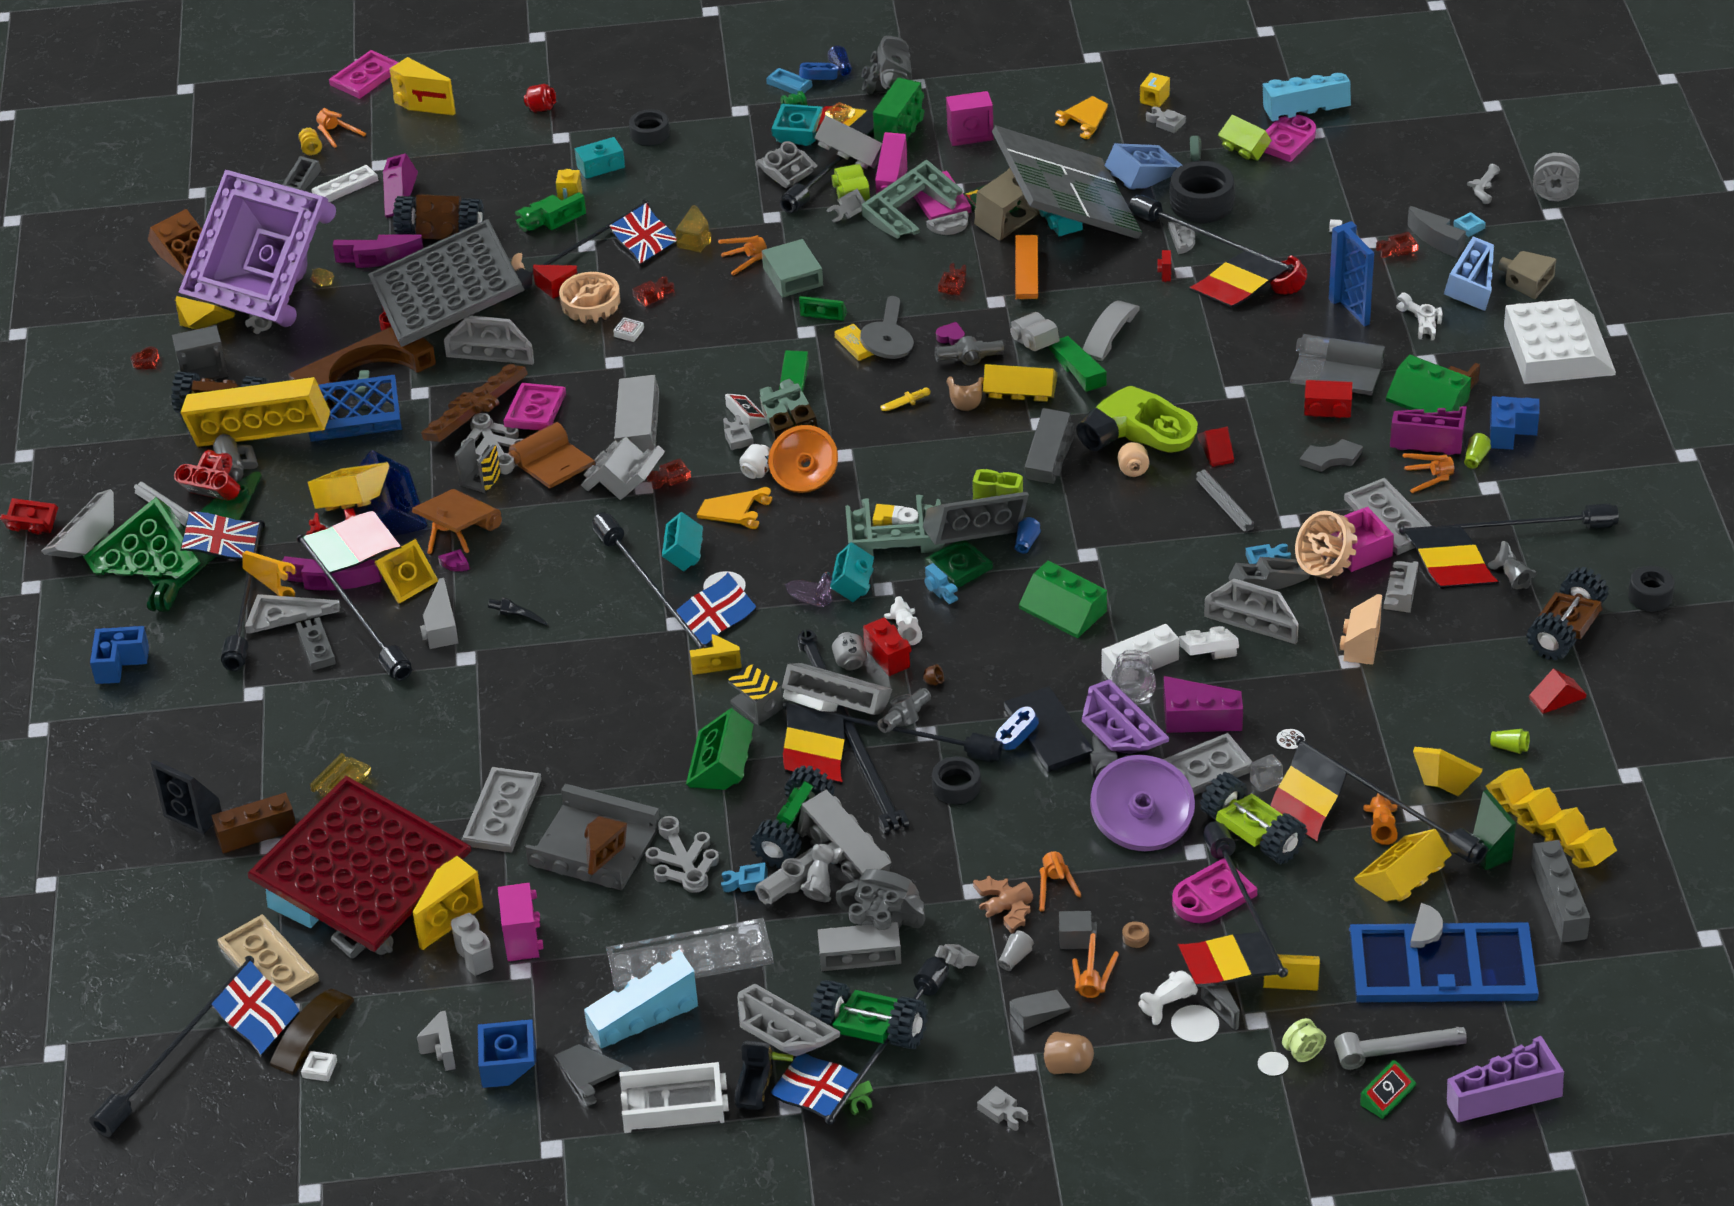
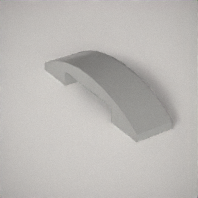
M1115 301L1110 304L1094 324L1083 350L1093 359L1103 361L1111 350V341L1126 321H1132L1139 311V306L1123 301Z

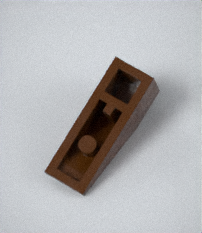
M598 816L587 825L584 836L587 839L588 874H595L625 847L627 823Z

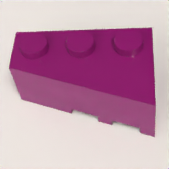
M1467 406L1459 407V411L1446 412L1445 408H1438V411L1433 413H1424L1423 409L1394 411L1390 447L1399 450L1413 449L1422 452H1443L1448 455L1461 454Z
M1164 676L1163 699L1166 733L1242 731L1243 704L1241 691Z

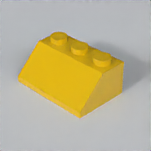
M985 364L983 392L988 394V398L1002 399V395H1010L1012 400H1025V397H1034V401L1048 402V398H1054L1058 373L1054 369Z
M388 462L342 468L309 481L308 486L315 509L325 508L326 511L339 508V506L342 509L355 506V504H357V507L371 504V499L380 496L389 469Z
M1436 829L1406 835L1359 873L1354 880L1384 901L1397 899L1400 902L1412 894L1410 890L1414 887L1421 886L1427 882V876L1430 873L1442 869L1445 866L1444 861L1452 855Z

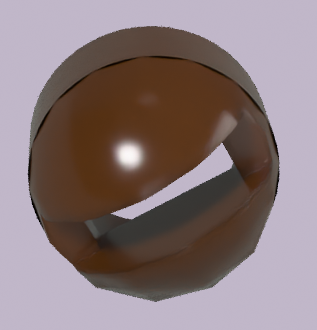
M938 664L925 669L923 676L925 683L931 686L944 682V673Z

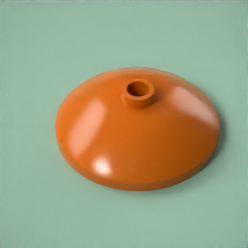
M799 425L784 431L774 441L769 452V469L776 482L786 490L797 493L814 491L825 485L836 470L838 464L836 444L827 432L816 426ZM805 462H810L808 467H803Z

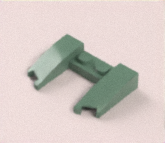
M925 160L863 203L862 216L895 238H900L901 235L909 233L915 235L920 233V229L896 208L923 191L953 210L956 207V201L954 200L957 195H962L963 190L928 160Z
M916 495L918 523L871 527L869 498L862 499L861 504L863 508L854 512L850 510L849 505L845 506L848 544L852 542L872 556L873 549L920 546L921 553L937 552L945 548V543L935 545L923 529L927 508L934 507L933 505L922 504L924 501L923 495ZM940 499L936 500L935 506L941 505Z

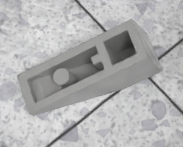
M444 578L438 580L423 614L424 625L420 626L422 639L428 640L430 649L458 644L456 625Z

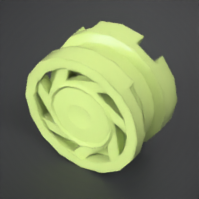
M1308 1018L1295 1022L1288 1028L1282 1038L1283 1047L1291 1051L1292 1056L1298 1062H1306L1314 1058L1326 1042L1325 1034Z

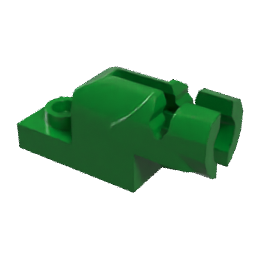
M580 192L562 201L555 195H551L539 202L529 204V207H523L515 211V215L521 217L516 220V223L525 232L534 230L542 225L553 230L585 214V198Z

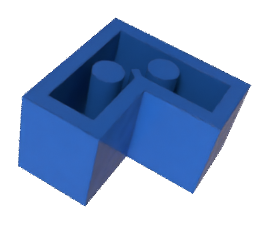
M1492 396L1490 413L1491 448L1513 449L1515 434L1537 435L1539 399Z
M144 626L95 629L90 660L95 684L120 683L123 665L147 664L149 644Z

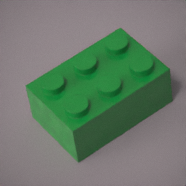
M903 78L896 79L873 112L875 140L883 143L885 132L906 134L907 143L910 134L914 133L917 124L924 118V109H922L924 92L921 90V82Z

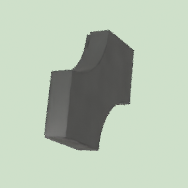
M1344 439L1327 447L1310 445L1301 456L1299 465L1319 472L1335 465L1353 466L1363 453V446Z

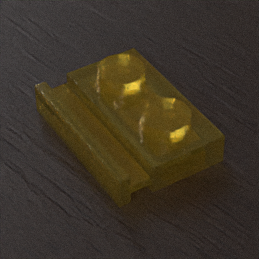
M341 753L310 784L311 791H317L320 793V796L325 797L345 776L361 784L372 773L371 767L352 757L346 758L345 754Z

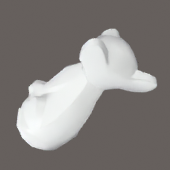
M898 596L895 598V603L891 605L890 613L884 614V617L886 619H896L897 630L903 639H907L910 645H915L922 639V631L918 625V619L913 617L915 609H910L907 602H904L902 597Z
M1177 971L1176 973H1170V978L1162 983L1154 994L1146 992L1140 996L1139 1007H1141L1145 1014L1152 1016L1154 1025H1158L1161 1022L1164 1004L1171 1003L1180 998H1187L1190 995H1196L1198 988L1192 977L1186 972Z

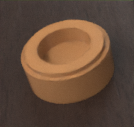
M1141 922L1126 924L1122 931L1123 942L1129 947H1143L1149 941V928Z

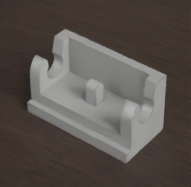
M1397 561L1394 562L1393 567L1401 568L1404 572H1390L1383 609L1411 612L1417 583L1418 562Z

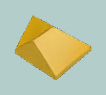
M176 296L175 299L180 326L202 329L235 316L234 312L216 305Z
M416 539L401 546V549H395L375 561L398 604L438 582V578Z
M1414 747L1413 750L1424 785L1442 788L1456 796H1459L1479 777L1483 770L1442 749Z

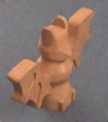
M988 876L985 880L973 881V887L980 896H999L990 898L987 902L979 905V909L987 911V918L1002 912L1004 909L1011 910L1004 917V925L1009 932L1013 934L1016 928L1025 926L1024 917L1030 913V906L1027 904L1033 900L1032 891L1026 882L1012 888L1008 885V879L997 881Z

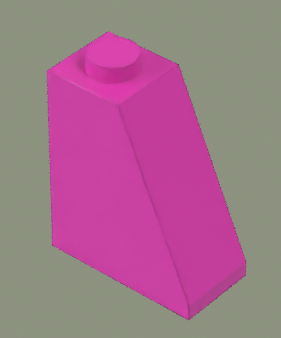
M884 133L875 179L876 194L906 174V134Z

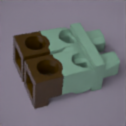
M787 379L780 383V390L773 392L771 387L760 389L762 412L769 424L774 440L784 431L794 426L812 425L818 427L816 416L798 383L794 384L791 379Z

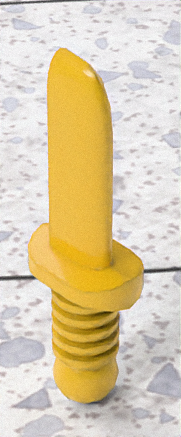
M927 387L911 394L907 391L905 396L883 404L880 408L882 411H890L907 403L913 406L915 401L929 396L931 391Z

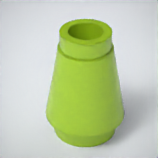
M1476 433L1469 438L1464 461L1467 467L1472 469L1478 467L1491 449L1489 437Z
M1523 729L1492 731L1491 747L1518 754L1528 752L1530 743L1528 731H1523Z

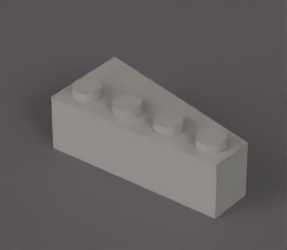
M827 789L802 804L797 833L802 837L809 836L812 839L810 841L812 846L815 844H826L833 850L842 848V855L831 863L833 865L839 863L842 872L853 882L860 880L866 869L890 871L891 860L888 854L877 847L872 836L861 829L856 818L848 814L842 807L839 799L832 796Z

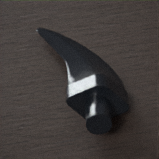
M502 597L500 601L489 598L487 608L499 610L498 614L524 615L544 625H548L540 616L515 604L511 599Z

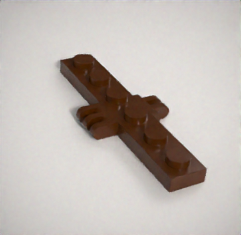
M506 365L497 375L488 378V382L475 388L473 393L463 392L460 397L455 398L454 401L448 404L449 410L445 411L442 417L429 423L428 427L421 432L423 440L440 442L477 413L491 411L493 407L499 405L497 398L528 375L525 366Z

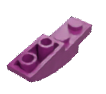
M378 235L377 240H334L333 242L335 261L355 262L356 268L389 265L424 249L422 235Z
M284 556L283 562H288L295 566L294 575L291 572H286L288 574L287 581L303 582L304 588L307 590H337L315 560ZM371 559L355 567L332 573V576L342 589L366 586L379 582L382 579L381 572L375 563L376 560Z

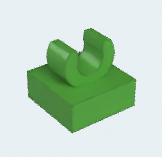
M869 1081L858 1084L845 1103H850L849 1109L853 1115L859 1112L856 1106L857 1102H863L866 1110L872 1108V1101L868 1096L872 1093L873 1089Z

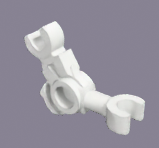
M1401 293L1397 297L1401 302L1396 305V308L1403 312L1409 310L1415 313L1419 323V339H1422L1423 334H1429L1431 340H1434L1436 334L1435 319H1437V324L1442 322L1443 312L1441 307L1435 309V307L1429 304L1419 306L1412 302L1411 297L1407 293Z

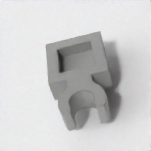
M1153 106L1152 113H1146V121L1156 123V127L1175 133L1186 123V116L1169 109L1162 112L1160 108Z
M857 188L837 199L840 206L833 205L827 209V212L837 211L838 216L832 220L837 222L843 218L844 213L847 218H850L861 212L862 204L865 201Z
M735 415V422H729L727 418L723 419L725 437L731 450L754 444L747 424L741 425L739 415Z
M957 944L939 945L935 954L936 957L944 958L946 963L958 968L975 966L979 958L976 954Z
M997 1086L977 1102V1109L998 1124L1005 1119L1012 1130L1017 1131L1019 1129L1016 1118H1020L1025 1122L1028 1121V1112L1024 1108L1017 1107V1100Z

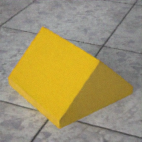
M1277 954L1283 967L1288 969V975L1286 977H1280L1279 975L1264 976L1263 988L1318 991L1320 959L1319 956Z

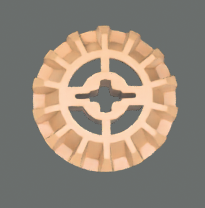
M584 272L574 275L561 285L559 291L562 311L575 321L580 318V321L586 323L587 319H593L594 323H597L600 317L606 320L610 314H614L621 302L618 282L610 275L600 272Z
M1320 511L1310 516L1300 528L1296 538L1295 554L1300 567L1308 574L1325 579H1330L1333 575L1339 576L1343 572L1342 567L1348 568L1351 565V562L1348 560L1349 556L1356 555V550L1352 548V544L1358 543L1357 536L1353 534L1355 533L1354 525L1349 523L1348 518L1330 511ZM1334 532H1340L1338 537L1332 536L1331 534ZM1337 558V560L1333 564H1330L1332 559Z

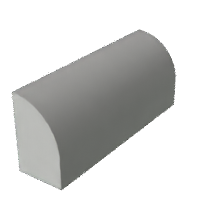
M655 375L619 379L614 439L620 442L624 437H627L643 453L647 449L652 451L656 447L660 392Z
M803 663L787 664L782 688L873 715L880 714L885 709L892 693L891 688Z

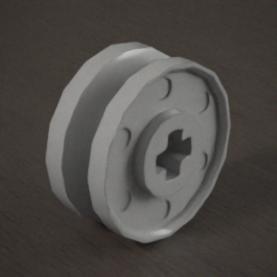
M1550 153L1541 157L1534 166L1533 187L1535 192L1549 201H1562L1573 196L1579 186L1580 168L1578 163L1571 156L1564 153Z

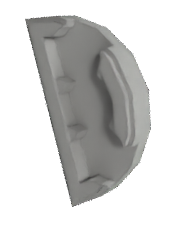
M963 211L926 221L927 228L941 235L959 233L968 225V212Z
M1168 222V229L1178 254L1191 250L1195 244L1194 230L1175 222Z
M1421 903L1410 947L1422 948L1424 944L1438 941L1442 935L1443 919L1433 907Z

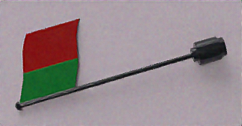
M374 511L356 515L316 533L306 536L299 534L297 541L301 542L382 648L378 660L390 677L397 681L408 678L412 672L409 659L399 646H386L332 576V573L355 567L380 554L401 549L400 544Z

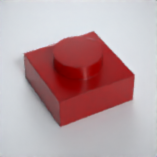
M1162 250V259H1158L1157 269L1158 273H1162V282H1171V250Z

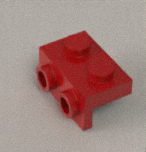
M12 498L7 515L1 514L0 520L6 525L7 529L18 532L20 529L34 534H42V532L51 533L58 506L52 503Z

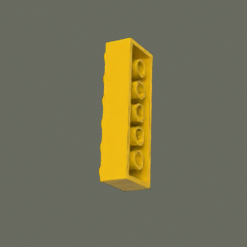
M315 377L187 394L180 413L196 446L201 447L214 445L215 439L223 434L230 435L236 442L322 431L326 428L330 410Z

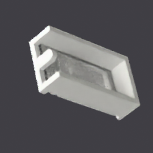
M719 1062L619 1072L622 1090L621 1101L624 1133H630L633 1129L716 1121L724 1123L723 1111H729L727 1094L722 1095V1090H727L726 1074L720 1073Z

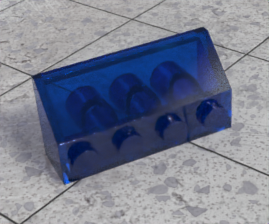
M371 450L358 466L388 462L389 469L380 496L371 499V504L366 505L367 511H374L392 536L425 529L428 526L426 519L412 512V508L419 505L420 501L409 468Z

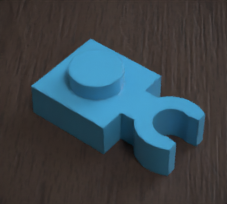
M1269 544L1246 548V557L1249 564H1257L1260 557L1291 559V553L1287 552V544H1279L1275 548H1271Z
M934 564L925 567V585L928 590L933 591L940 598L944 597L945 601L949 604L957 601L958 597L954 595V592L958 591V588L953 583L948 582L947 575Z
M766 863L740 866V871L736 873L734 871L723 872L724 882H721L723 891L731 892L740 887L741 892L755 890L756 885L767 878L768 869Z

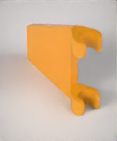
M1092 96L1066 111L1058 110L1055 115L1059 119L1055 123L1059 126H1064L1070 118L1081 123L1080 129L1084 132L1080 134V137L1087 140L1096 131L1108 108V104Z
M762 487L758 490L705 499L697 513V518L739 523L750 529H756L759 521L754 520L757 519L758 513L755 511L748 512L754 500L763 505H769L772 501V497H768L771 489Z
M249 551L243 552V569L278 596L295 597V591L292 588L281 586V579L284 581L288 579L287 571L293 575L295 574V566L293 564Z

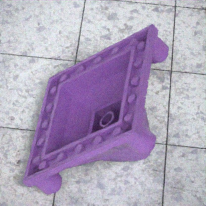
M225 170L179 293L200 302H210L267 319L283 327L291 326L296 320L297 313L294 307L288 305L289 296L294 285L306 273L307 251L316 230V225L318 222L324 224L331 222L335 217L336 207L328 202L329 199L324 196Z

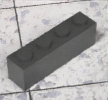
M1560 841L1533 843L1531 867L1561 943L1587 939L1590 915Z

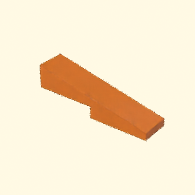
M1016 235V299H1038V235Z

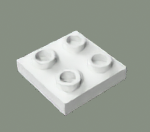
M1222 626L1212 627L1210 632L1200 633L1199 630L1187 631L1184 636H1179L1180 647L1189 655L1211 652L1213 660L1235 657L1237 654L1236 648H1239L1238 638Z

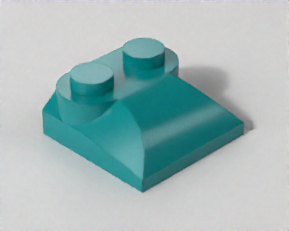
M781 104L771 128L772 136L780 143L788 141L804 146L812 144L816 141V130L823 108L820 106Z

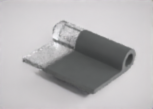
M1303 334L1302 338L1297 340L1296 351L1299 352V358L1291 375L1290 383L1306 385V380L1353 382L1352 392L1372 395L1383 366L1385 346Z

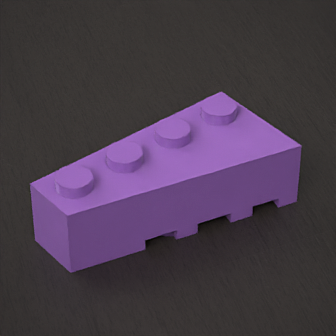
M1542 1036L1533 1039V1044L1526 1047L1520 1045L1513 1048L1512 1053L1503 1058L1498 1055L1490 1059V1063L1486 1066L1480 1067L1477 1065L1447 1080V1105L1457 1122L1562 1097L1564 1071Z

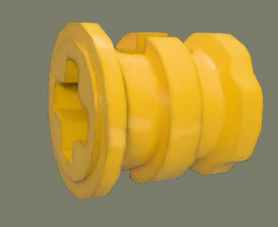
M312 128L303 129L298 137L303 153L306 155L319 153L322 149V143L316 131Z

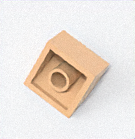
M1377 594L1351 609L1350 618L1345 619L1343 633L1346 636H1341L1340 650L1344 651L1343 661L1374 664L1380 633L1382 595Z

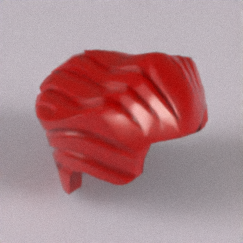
M1290 255L1287 260L1281 262L1287 265L1293 264L1294 271L1291 273L1286 272L1270 281L1273 291L1278 294L1298 292L1307 279L1306 267L1296 257Z

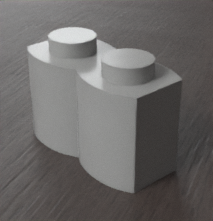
M1038 312L1011 322L1012 328L1010 332L1013 339L1024 344L1032 351H1037L1059 342L1058 328L1055 323L1049 319L1045 320Z
M467 913L452 919L451 926L455 948L464 957L469 972L476 976L493 969L490 941L487 935L480 931L479 922L476 917Z

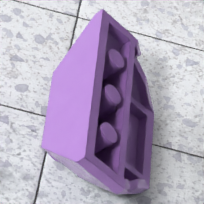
M1110 679L1089 687L1082 722L1111 751L1132 754L1169 742V737Z

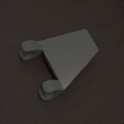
M580 1044L554 1055L555 1060L579 1091L587 1106L597 1102L594 1097L595 1089L593 1085L615 1076L619 1072L633 1071L631 1067Z

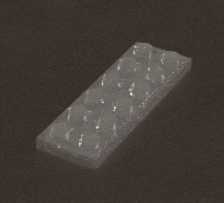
M763 918L606 947L614 989L618 993L624 990L628 984L627 982L637 977L640 980L651 973L652 966L659 962L664 965L672 960L671 954L679 949L693 968L695 978L774 964Z

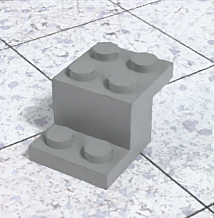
M624 437L620 442L615 440L607 448V453L603 450L594 460L596 465H592L585 472L584 476L586 479L581 486L589 491L598 482H601L621 500L646 479L665 451L658 445L652 451L647 449L643 453L627 437Z

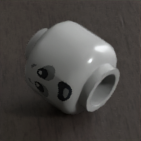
M844 632L832 644V651L837 665L846 670L858 669L866 660L867 652L863 640L857 634Z

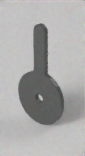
M889 296L887 298L883 322L867 324L860 333V341L864 348L880 357L894 359L907 356L912 351L914 345L911 334L904 328L896 325L900 306V299L898 297Z

